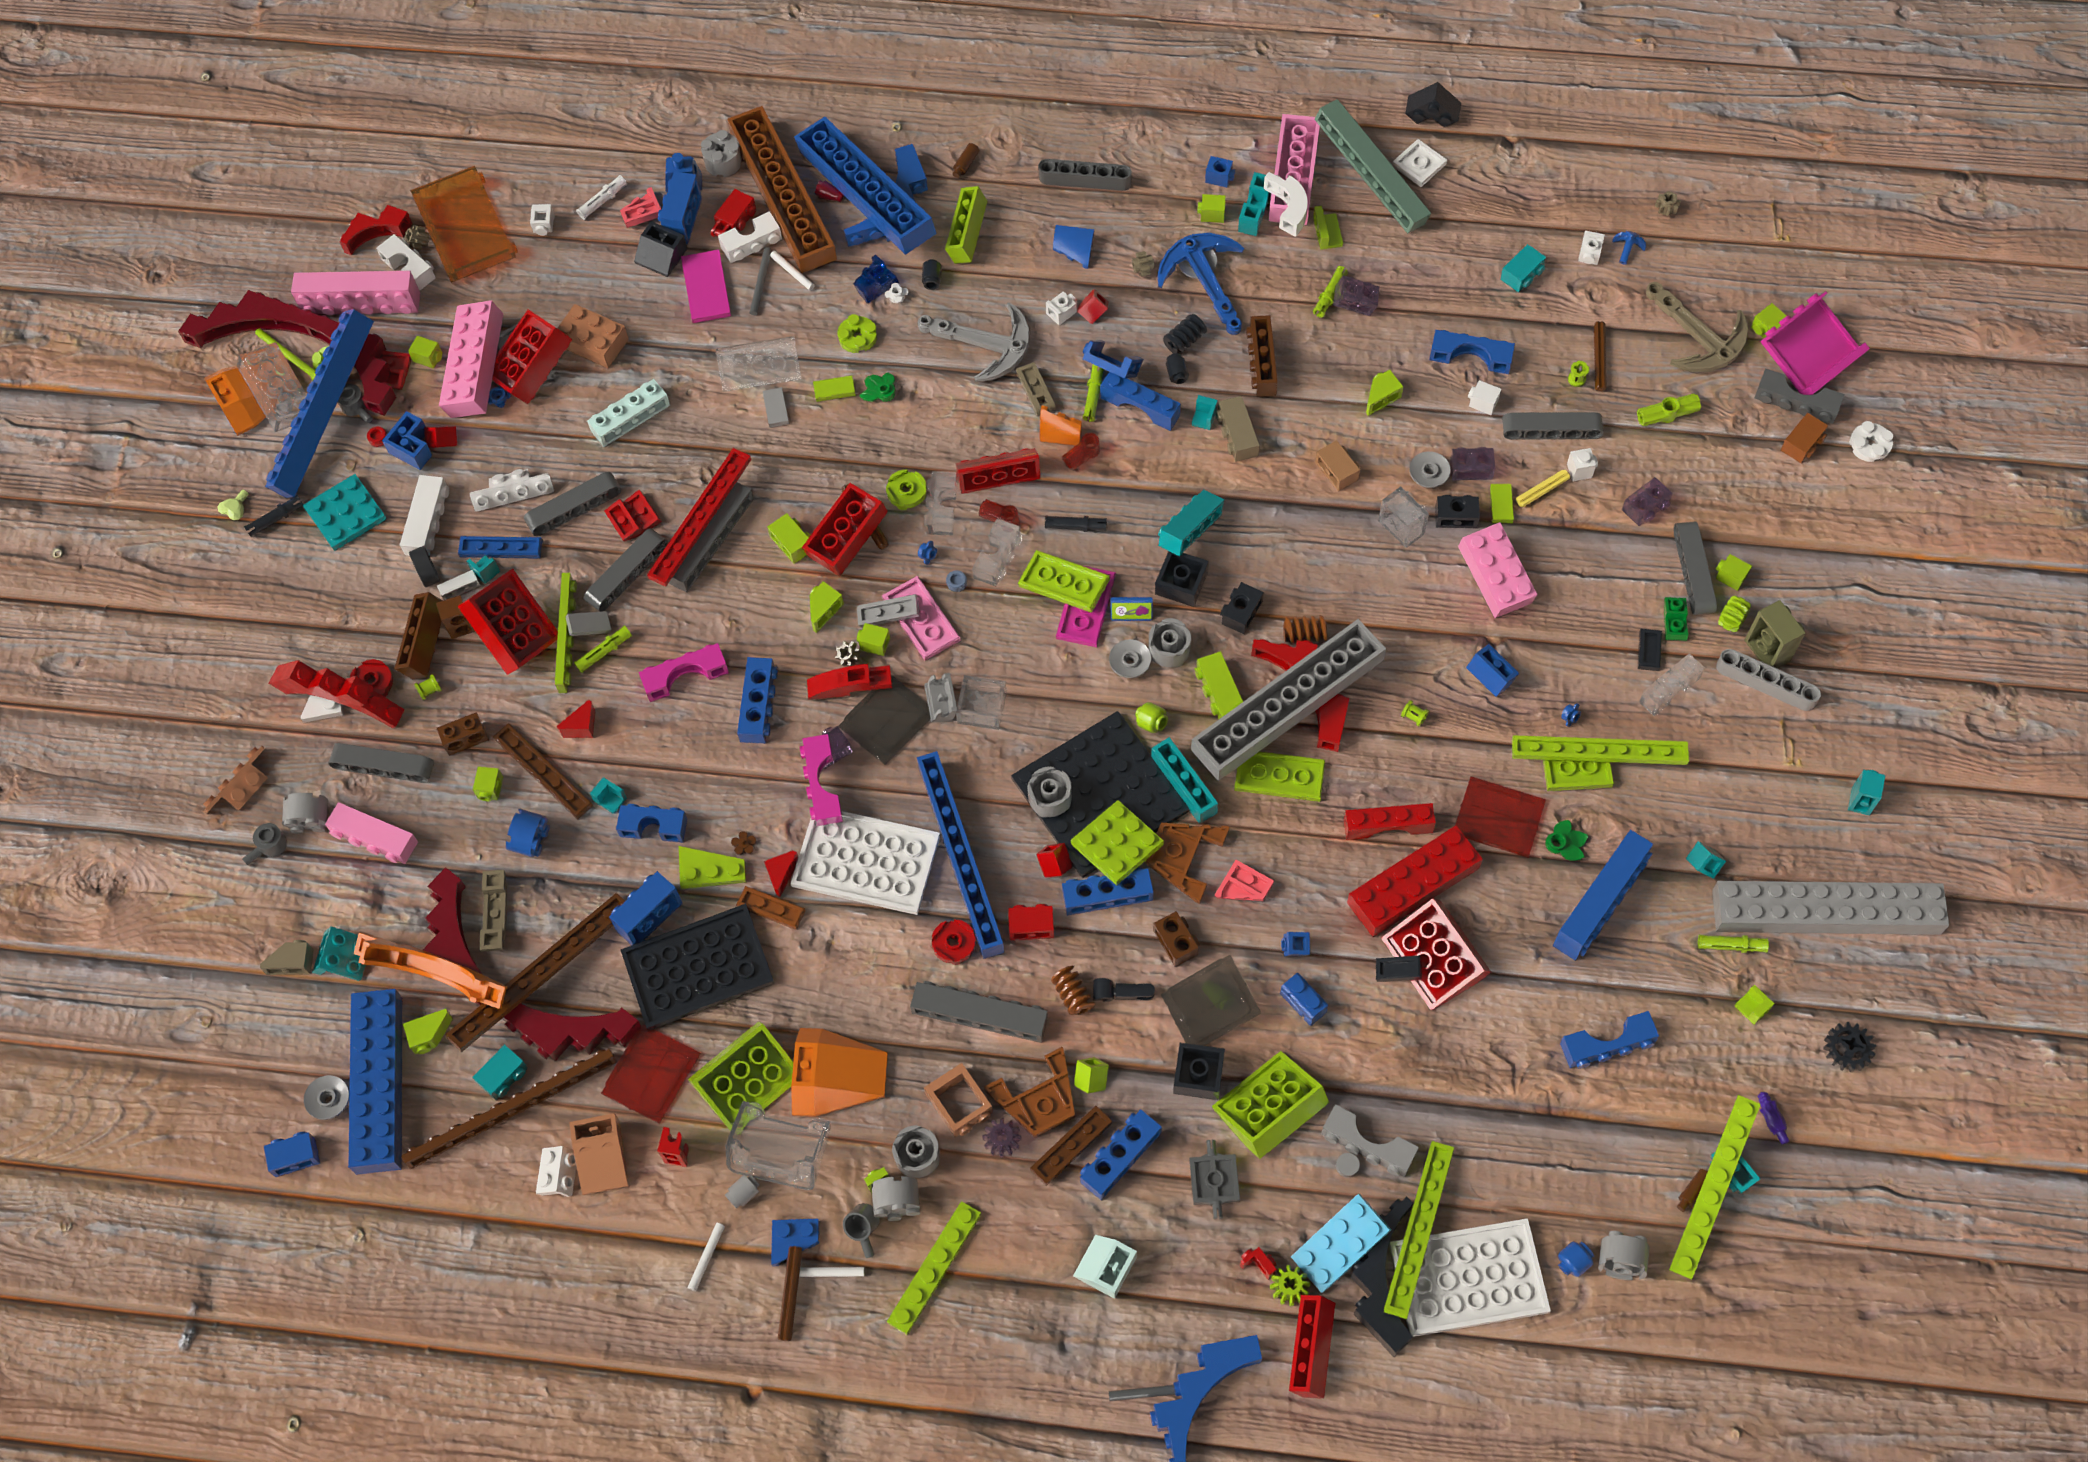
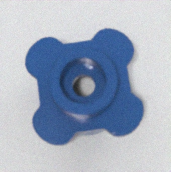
M495 387L489 393L488 403L496 404L499 408L505 406L506 400L511 397V394L501 387Z
M933 541L921 544L918 549V557L924 559V564L926 565L937 554V548L934 547Z
M1578 703L1574 706L1571 704L1567 705L1562 712L1561 718L1566 721L1567 727H1570L1572 722L1576 723L1581 716Z

